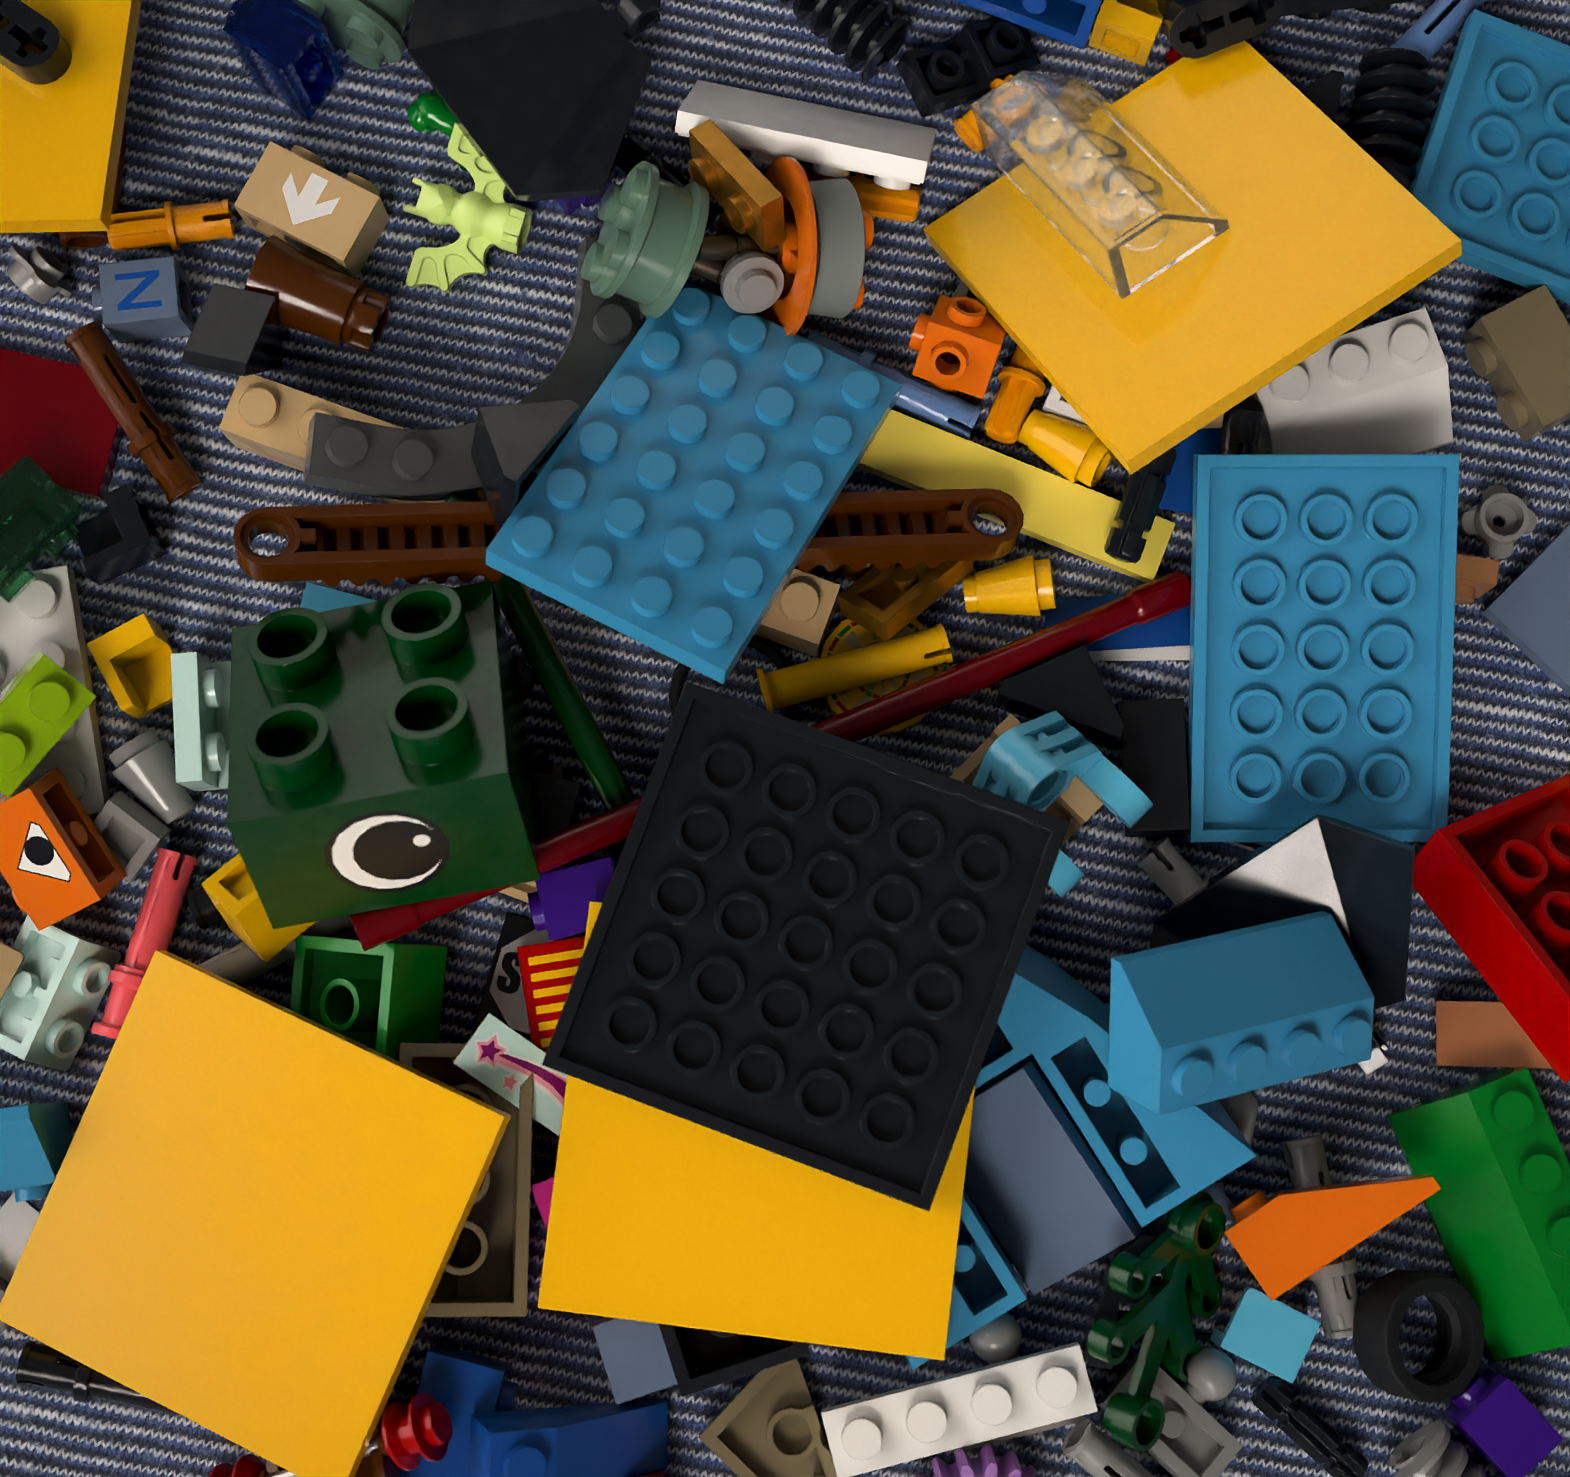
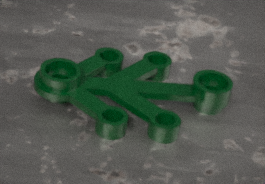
M1203 1191L1198 1192L1167 1212L1165 1219L1166 1231L1142 1254L1136 1256L1128 1252H1122L1115 1257L1108 1273L1109 1286L1113 1291L1133 1299L1142 1297L1148 1290L1152 1277L1165 1266L1166 1269L1162 1280L1120 1321L1116 1322L1105 1317L1100 1318L1092 1326L1088 1335L1087 1349L1089 1354L1111 1365H1118L1125 1359L1130 1347L1145 1333L1127 1393H1116L1109 1400L1104 1412V1425L1111 1432L1113 1439L1139 1452H1146L1155 1445L1165 1423V1409L1162 1402L1150 1396L1159 1366L1170 1377L1188 1382V1375L1184 1372L1185 1363L1189 1356L1198 1354L1202 1350L1195 1341L1190 1313L1208 1319L1216 1313L1222 1300V1286L1215 1278L1211 1253L1222 1240L1226 1217L1222 1206L1214 1203L1213 1198Z

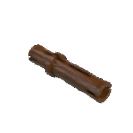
M94 321L82 326L71 333L64 343L67 348H70L97 389L98 394L131 441L127 448L133 458H142L167 496L166 499L169 504L184 498L198 489L204 481L198 476L173 438L177 433L171 421H162L136 381L135 376L128 369L102 329L103 326L100 321Z

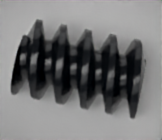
M779 0L785 5L793 4V14L802 22L811 21L810 29L816 37L820 39L828 37V49L836 55L845 54V65L853 72L863 70L862 82L876 76L898 53L913 22L908 15L900 18L893 24L888 21L896 5L893 0H885L876 7L871 5L872 0Z
M1387 47L1374 49L1363 54L1359 62L1360 77L1354 86L1355 100L1349 111L1351 123H1349L1345 133L1404 188H1408L1416 175V171L1408 166L1418 163L1422 154L1421 148L1413 144V142L1423 140L1427 133L1425 124L1418 119L1427 117L1431 113L1432 108L1430 101L1425 99L1424 96L1433 93L1436 88V81L1429 74L1422 72L1428 66V62L1417 51Z

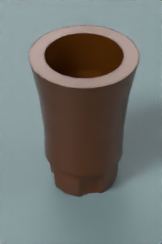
M275 235L270 236L260 249L244 289L276 297L279 325L319 337L338 346L347 344L367 353L373 352L376 344L381 339L389 318L392 303L391 297L377 290L367 288L366 282L339 272L311 258Z

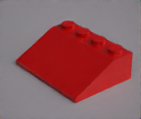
M1570 774L1438 829L1415 856L1413 887L1563 1083L1570 1081Z

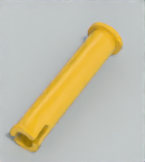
M940 623L936 624L935 627L891 638L888 641L876 642L763 673L761 667L756 669V674L766 710L774 713V710L937 665L951 664L953 659L951 651H948L950 645L943 624Z

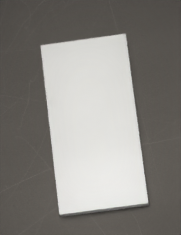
M697 80L678 109L675 132L678 135L689 137L690 129L711 119L736 147L751 150V157L757 161L771 164L778 157H792L796 160L813 163L812 169L822 175L847 177L850 171L874 176L873 181L877 185L894 190H907L910 188L911 183L917 185L924 183L937 130L935 128Z

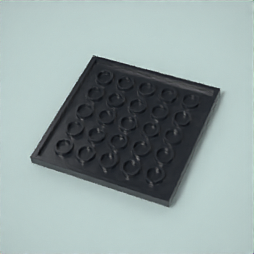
M686 681L542 1065L929 1212L1070 821Z

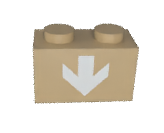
M270 141L234 203L236 210L247 227L267 237L275 235L311 258L339 272L357 278L390 219L379 196V189L356 174L347 173L344 179L326 170V163L320 157L301 146L294 145L291 151Z

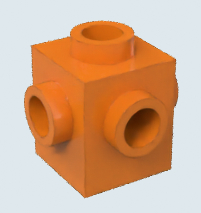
M940 294L932 315L920 312L908 346L909 349L919 352L912 375L927 380L930 385L946 392L960 391L983 399L1007 332L990 312L986 310L985 306L977 300L963 296L951 298Z

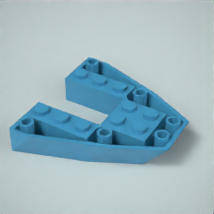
M1026 944L976 1080L975 1089L1030 1054H1033L1141 1227H1144L1257 1156L1218 1100L1158 1115L1109 1088L1110 1008L1050 958ZM963 1190L946 1349L1027 1299L1024 1284L965 1190ZM906 1356L912 1370L930 1360L929 1358Z

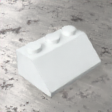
M1426 307L1341 335L1239 403L1240 409L1264 413V418L1261 420L1257 454H1420L1450 444L1453 441L1448 364Z

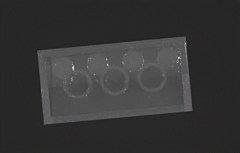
M1022 70L971 104L986 155L1121 299H1124L1229 229L1228 220L1086 79Z

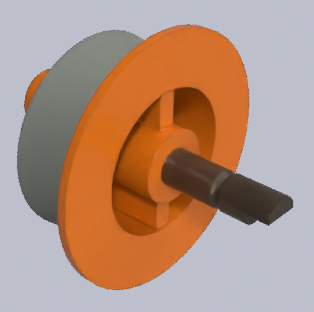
M778 157L767 169L765 177L783 195L786 241L764 252L748 234H738L736 237L733 234L704 235L696 260H729L734 255L748 250L758 251L775 259L784 275V288L778 300L771 307L762 311L761 314L763 318L783 327L786 336H794L799 331L807 314L841 319L846 317L851 310L860 309L863 304L865 250L870 249L873 242L874 222L869 211H862L857 192L852 183L846 178L840 177L809 182L803 167L796 159L792 157Z

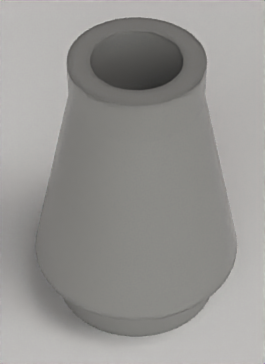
M153 729L141 733L108 756L116 767L112 774L166 826L176 822L197 807L190 797L187 787L176 783L175 757L167 738L160 741Z

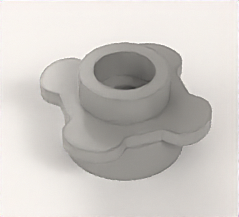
M13 244L9 248V252L15 261L7 268V274L15 285L30 298L41 304H47L57 292L65 297L72 295V287L62 279L67 272L64 265L48 250L37 246L35 249L28 251L22 249L17 244Z
M1491 485L1485 489L1483 501L1475 510L1466 511L1460 519L1462 532L1467 536H1476L1487 546V553L1494 559L1509 557L1514 551V543L1523 534L1532 532L1537 524L1535 513L1527 507L1521 498L1509 493V490L1502 485ZM1494 517L1503 519L1504 524L1502 527H1496L1493 524Z

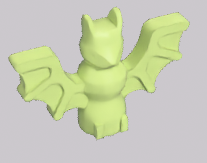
M456 123L449 140L447 152L455 162L469 171L475 182L474 191L461 194L447 184H434L413 177L412 182L422 187L416 207L405 205L403 210L426 218L435 225H452L460 234V237L454 243L444 247H419L414 252L406 278V285L411 288L431 285L440 288L445 293H450L453 285L463 276L469 274L486 276L488 274L485 258L492 246L496 245L502 250L518 255L522 252L529 236L533 218L532 209L506 202L507 186L484 156L480 157Z

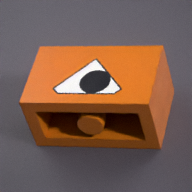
M58 767L17 788L9 798L5 795L0 797V872L11 887L16 904L23 912L29 915L39 931L101 900L127 876Z

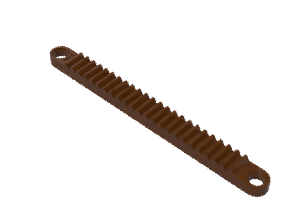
M989 488L841 492L796 566L802 572H810L815 566L824 565L826 570L831 572L838 569L841 565L849 564L853 571H860L867 564H875L878 570H885L893 563H900L903 569H911L918 562H925L928 568H936L944 561L998 559L1010 553L1015 546L1023 527L1024 514L1019 503L1011 495L1001 490ZM488 501L264 507L254 509L243 515L235 525L233 534L238 565L246 575L260 581L322 580L328 587H336L341 580H350L355 586H363L369 579H377L382 585H390L396 578H404L411 585L417 584L423 577H430L437 584H443L450 576H457L463 583H470L476 576L484 575L490 582H497L505 575L485 565L486 549L502 528V525L495 522ZM982 513L993 514L1004 523L1006 531L999 535H987L975 527L972 518ZM264 533L279 534L288 542L282 552L273 556H261L253 552L250 548V543L255 537Z

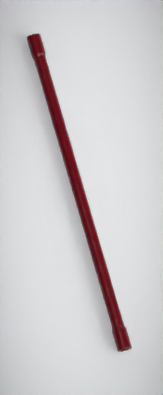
M1176 570L1130 589L1122 597L816 723L811 727L855 743L1032 669L1083 645L1087 646L1134 625H1145L1191 605V583L1183 571ZM643 796L537 839L540 874L626 839ZM513 885L349 916L365 952L415 931L427 921Z

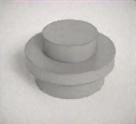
M753 250L743 251L730 258L724 266L720 282L721 293L728 306L736 312L743 314L759 313L771 307L780 297L784 288V275L778 263L771 256Z

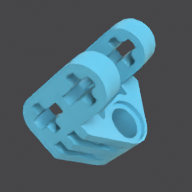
M1056 710L1015 726L998 737L987 750L972 786L1044 812L1065 791L1076 776L1104 803L1103 805L1130 829L1153 806L1150 799L1123 772L1111 763L1097 747L1089 743L1076 728L1069 725ZM1060 850L1047 885L1058 896L1063 898L1084 876V873Z

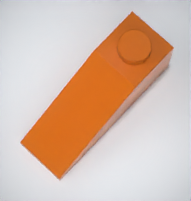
M1430 1173L1280 1190L1269 1198L1266 1197L1262 1189H1259L1228 1210L1235 1221L1226 1226L1224 1233L1269 1299L1273 1301L1439 1191L1441 1187Z

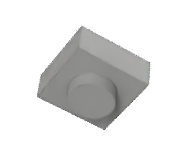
M121 790L108 799L93 821L127 876L124 880L129 884L142 873L171 831L168 826Z

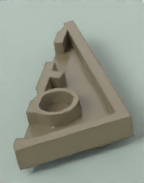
M798 1358L756 1372L699 1433L698 1438L738 1477H837L831 1451Z

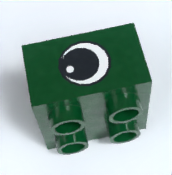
M486 581L453 588L436 583L418 584L401 590L388 600L322 612L299 607L286 608L269 614L257 624L232 628L227 825L273 929L540 880L524 699L520 678L492 582Z

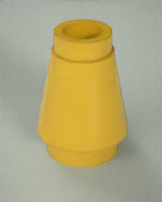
M1037 408L1027 417L1018 436V442L1028 446L1029 450L1073 484L1081 482L1093 488L1102 478L1112 460L1109 455L1110 450L1088 425L1050 413H1044Z
M1034 554L975 572L973 575H966L962 579L967 613L980 612L986 614L1041 617V610L1056 608L1050 558L1035 560Z

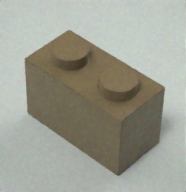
M1544 284L1479 318L1462 336L1466 343L1465 354L1470 366L1479 376L1486 377L1497 396L1496 406L1501 419L1508 428L1514 431L1517 430L1524 443L1570 419V325L1549 289Z

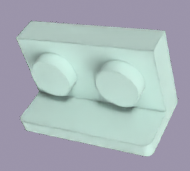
M198 652L171 654L176 783L193 791L228 789L231 661L211 662Z
M27 915L13 945V948L24 954V960L0 1002V1048L24 1061L67 1071L83 1043L84 1036L110 984L108 980L109 972L114 970L115 965L119 963L121 954L109 947L88 941L55 924L39 931L29 915Z

